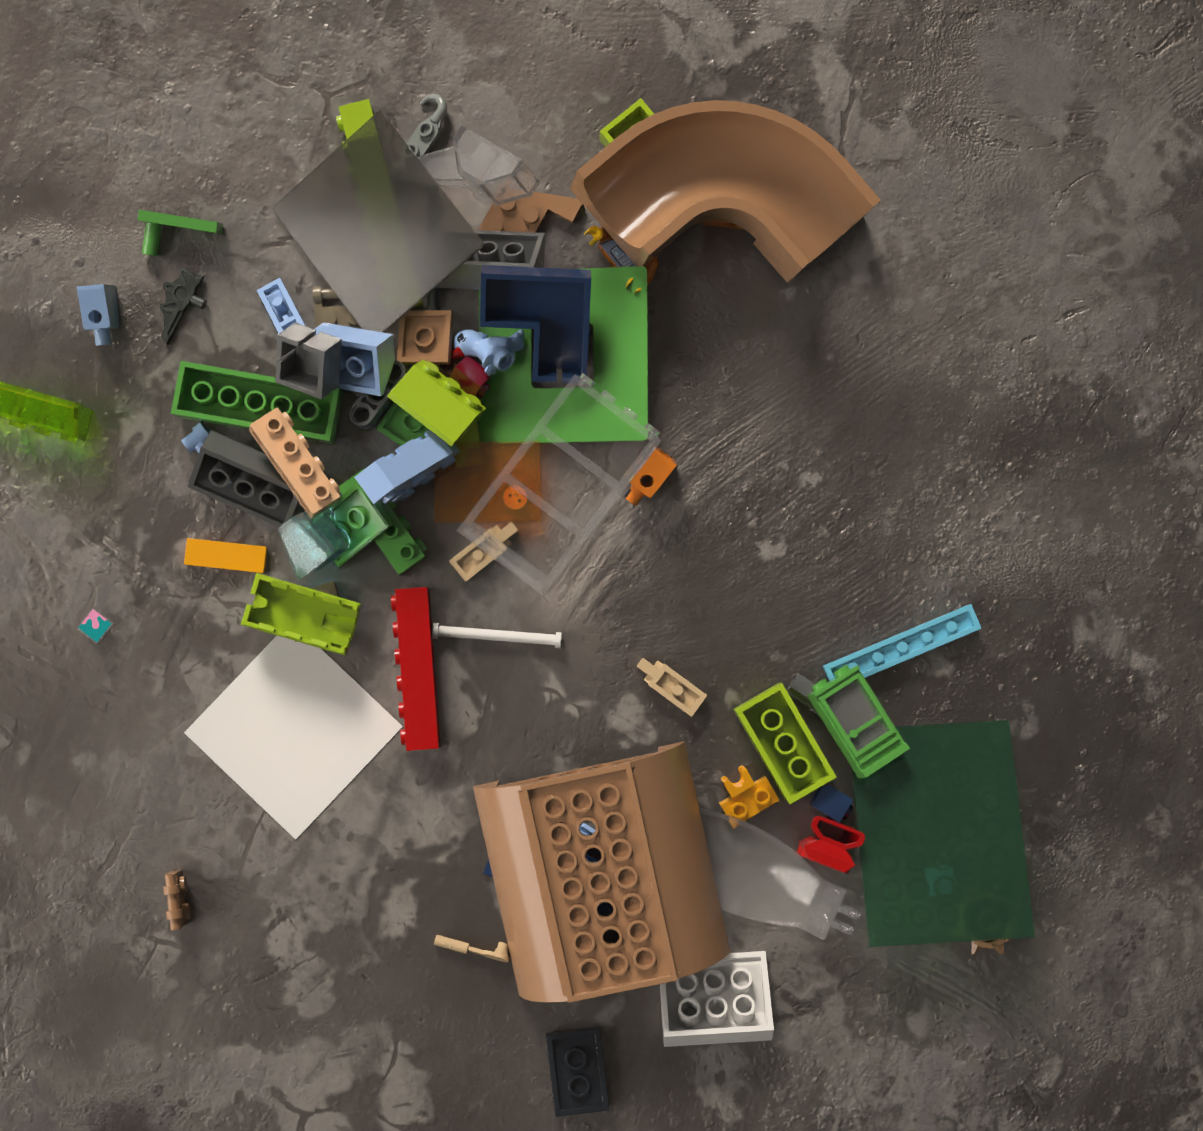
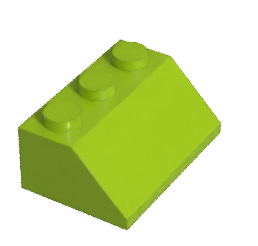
M424 359L413 365L387 396L450 446H453L470 433L486 410L476 396L467 394L454 379L445 377L439 372L435 364Z

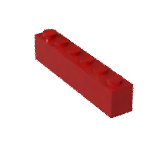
M428 587L395 589V595L391 596L392 612L396 611L397 622H393V636L398 638L399 649H395V663L400 665L401 675L396 678L397 691L402 692L403 702L398 703L399 718H404L405 729L400 730L401 745H406V751L441 748L430 590Z

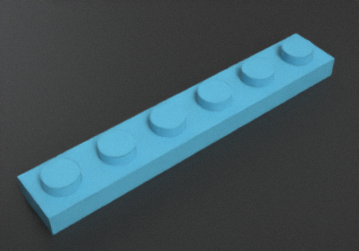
M968 604L825 664L823 669L828 681L835 678L834 672L845 665H848L849 668L858 665L860 672L865 678L982 628L972 605Z

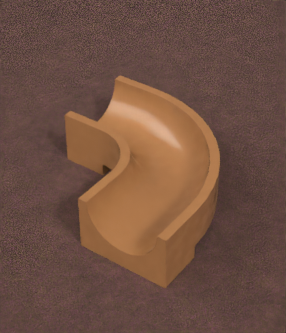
M719 100L693 102L675 106L636 123L577 170L570 187L574 195L636 266H645L676 240L687 228L705 221H726L742 227L756 239L753 244L787 283L881 201L849 162L827 140L803 123L776 110L756 104Z

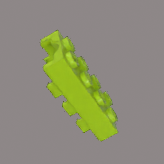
M256 573L250 594L256 596L253 605H246L241 625L341 655H348L363 604Z

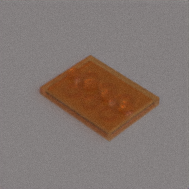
M540 441L455 443L460 453L454 456L456 461L446 469L440 467L434 472V523L542 522Z

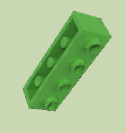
M364 469L339 486L342 495L357 483L355 476ZM391 501L387 504L381 502L380 505L394 524L379 535L375 542L397 573L402 576L428 558L424 553L428 549L419 536L414 539L408 531L412 526L405 516L398 517L393 510L397 506L395 502Z

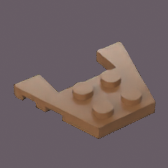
M502 186L479 230L537 233L548 212L573 224L583 204L576 198Z

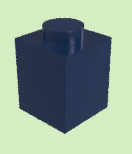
M827 783L817 789L809 803L839 823L842 818L846 820L854 807L851 805L852 798Z

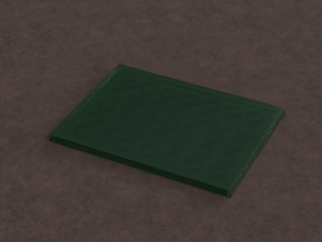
M1009 720L895 727L904 742L909 746V750L866 778H858L851 768L857 830L865 835L864 843L859 847L868 948L1034 938V924ZM865 728L858 733L856 738H850L858 751L885 732L882 728Z

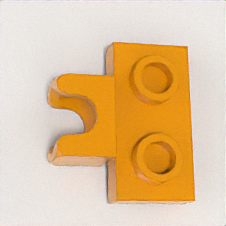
M744 766L738 767L741 778L737 783L730 782L726 776L721 777V781L730 796L719 802L733 828L779 801L766 776L754 782Z

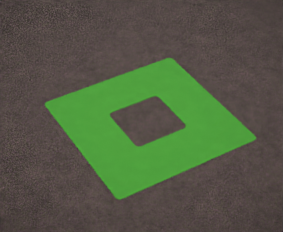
M646 267L585 269L591 270L592 278L589 323L594 328V383L591 387L533 388L531 384V329L480 327L479 290V332L487 334V338L494 336L509 337L518 330H523L525 333L524 349L515 352L513 365L505 371H500L497 368V372L492 375L488 382L491 386L489 391L482 399L479 397L481 405L486 408L479 418L480 443L643 441L647 439L648 339ZM630 278H633L634 280H632L631 283L627 286V288H625L628 280ZM638 288L642 289L638 293L633 294Z

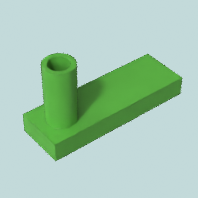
M144 210L138 211L137 220L146 222L142 254L158 256L162 225L221 235L223 232V224L219 222Z

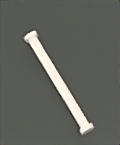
M433 623V639H438L441 636L555 645V648H560L561 632H556V635L439 626V623Z

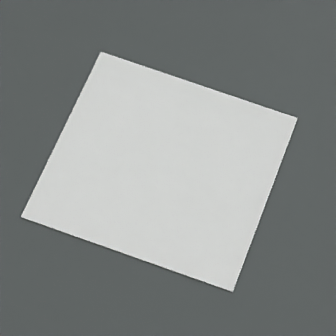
M276 636L184 733L296 840L403 726L321 648Z

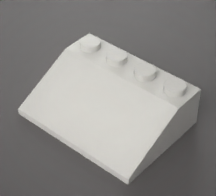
M766 951L729 953L724 959L704 970L679 978L677 981L660 984L664 1047L767 1041L773 1038L774 1026Z

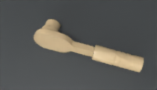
M436 935L434 942L436 946L465 954L472 952L490 959L509 962L508 944L499 942L498 947L492 952L470 947L469 943Z

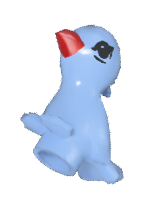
M471 329L462 330L454 338L453 359L466 357L467 355L478 357L482 361V366L485 368V373L488 376L495 374L497 368L500 371H505L513 365L515 352L524 349L525 333L523 330H518L509 337L494 336L487 338L488 335L483 334V332H476Z

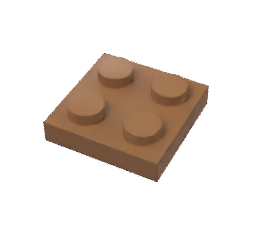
M451 310L400 311L397 360L403 365H415L423 359L435 365H451L454 313Z

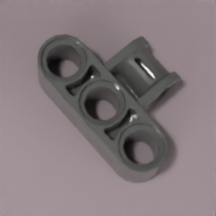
M394 361L391 372L395 369H401L402 374L396 380H391L389 376L385 388L386 395L381 401H375L374 395L351 391L359 398L352 406L349 416L359 429L363 431L373 429L393 404V401L387 396L408 372L400 361ZM363 411H369L368 420L359 422V414Z

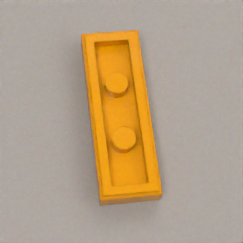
M187 538L184 565L265 574L268 547Z

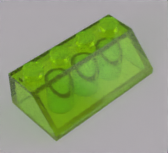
M0 381V418L10 420L8 425L20 429H25L26 425L35 427L34 432L50 436L51 432L61 434V440L76 443L77 439L86 441L94 410L77 402Z

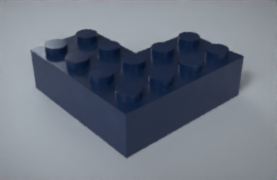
M482 265L480 327L534 329L532 381L557 382V369H562V383L586 384L591 270Z

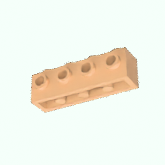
M277 407L250 424L249 431L309 517L313 519L336 504L340 498L338 493L341 491L337 483L332 478L328 480L323 473L325 467L317 456L314 458L307 450L309 444L303 435L299 434L297 436L292 429L294 424L286 412L281 413Z

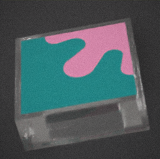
M92 607L77 626V629L94 643L100 645L116 623L96 607Z

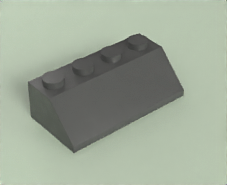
M442 229L429 262L434 287L481 290L482 265L544 268L545 233Z
M211 430L200 448L187 487L287 530L299 501L266 454Z

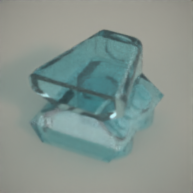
M331 508L326 509L313 519L305 511L290 518L278 528L298 581L313 569L316 573L324 569L350 549L349 535L345 530L336 527L334 524L335 514Z

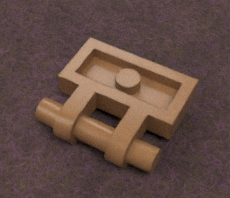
M176 870L165 874L166 885L163 886L164 895H167L168 902L166 918L170 920L171 930L182 929L184 925L188 924L187 919L191 917L190 905L185 903L184 892L188 890L187 878L182 875V870Z

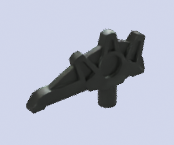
M184 267L178 270L180 277L173 283L165 282L163 284V288L168 293L165 303L160 304V310L164 311V329L161 337L167 345L188 307L194 305L204 309L207 303L206 299L197 295V289L201 286L204 275L190 273Z

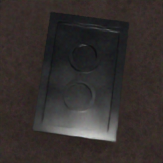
M600 1026L546 1033L555 1117L609 1111Z

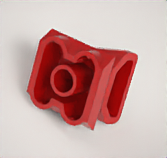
M815 816L811 823L814 836L798 840L797 853L809 860L849 874L855 864L846 849L862 846L865 840L864 833L833 819Z

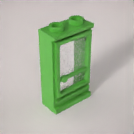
M845 665L834 672L835 678L828 682L826 679H823L811 687L813 692L808 694L807 697L858 778H866L910 748L900 736L860 672L859 666L849 668L848 665Z

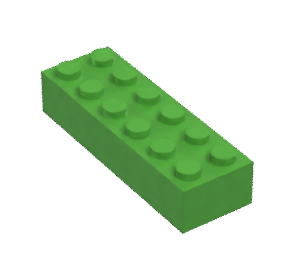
M181 361L171 414L177 418L249 430L250 424L278 407L281 413L286 412L293 421L294 426H292V429L297 436L302 434L308 441L334 445L344 393L340 388H336L323 399H319L276 383L275 377Z

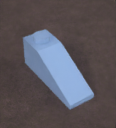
M281 278L257 290L278 333L295 322L307 326Z

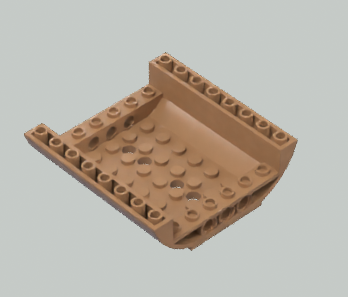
M685 741L658 747V752L504 785H500V781L473 786L519 996L523 999L534 1002L568 1001L570 1003L677 981L679 978L694 974L718 963L730 953ZM583 821H591L594 823L596 830L591 835H585L580 831V824ZM590 848H597L601 852L602 857L597 862H591L586 858V851ZM600 903H610L614 909L612 914L609 916L601 915L597 910ZM609 929L616 930L619 933V939L614 943L607 942L603 937L605 931Z

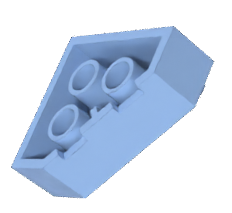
M427 430L424 433L426 438L421 436L403 444L395 450L396 455L392 453L386 457L379 458L355 476V479L373 504L381 502L387 504L391 501L394 503L400 499L403 501L415 493L413 489L420 483L425 485L435 477L434 472L440 467L446 469L456 461L454 456L460 453L459 449L455 444L450 446L431 430Z

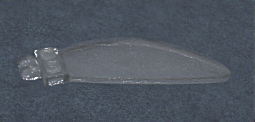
M699 808L722 910L764 923L799 927L822 940L826 939L831 927L845 934L852 935L853 927L835 919L839 911L852 919L859 920L860 912L842 904L848 889L824 877L821 878L815 869L798 853L768 832L738 818Z

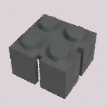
M295 322L277 334L276 356L280 357V359L276 361L275 382L323 399L339 387L342 339L324 332H319L316 335L315 329Z

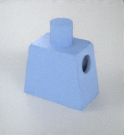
M106 284L78 286L77 293L84 330H94L96 346L111 345L110 329L119 328L116 286ZM100 313H101V315H102V320H101V321H99V315H100Z

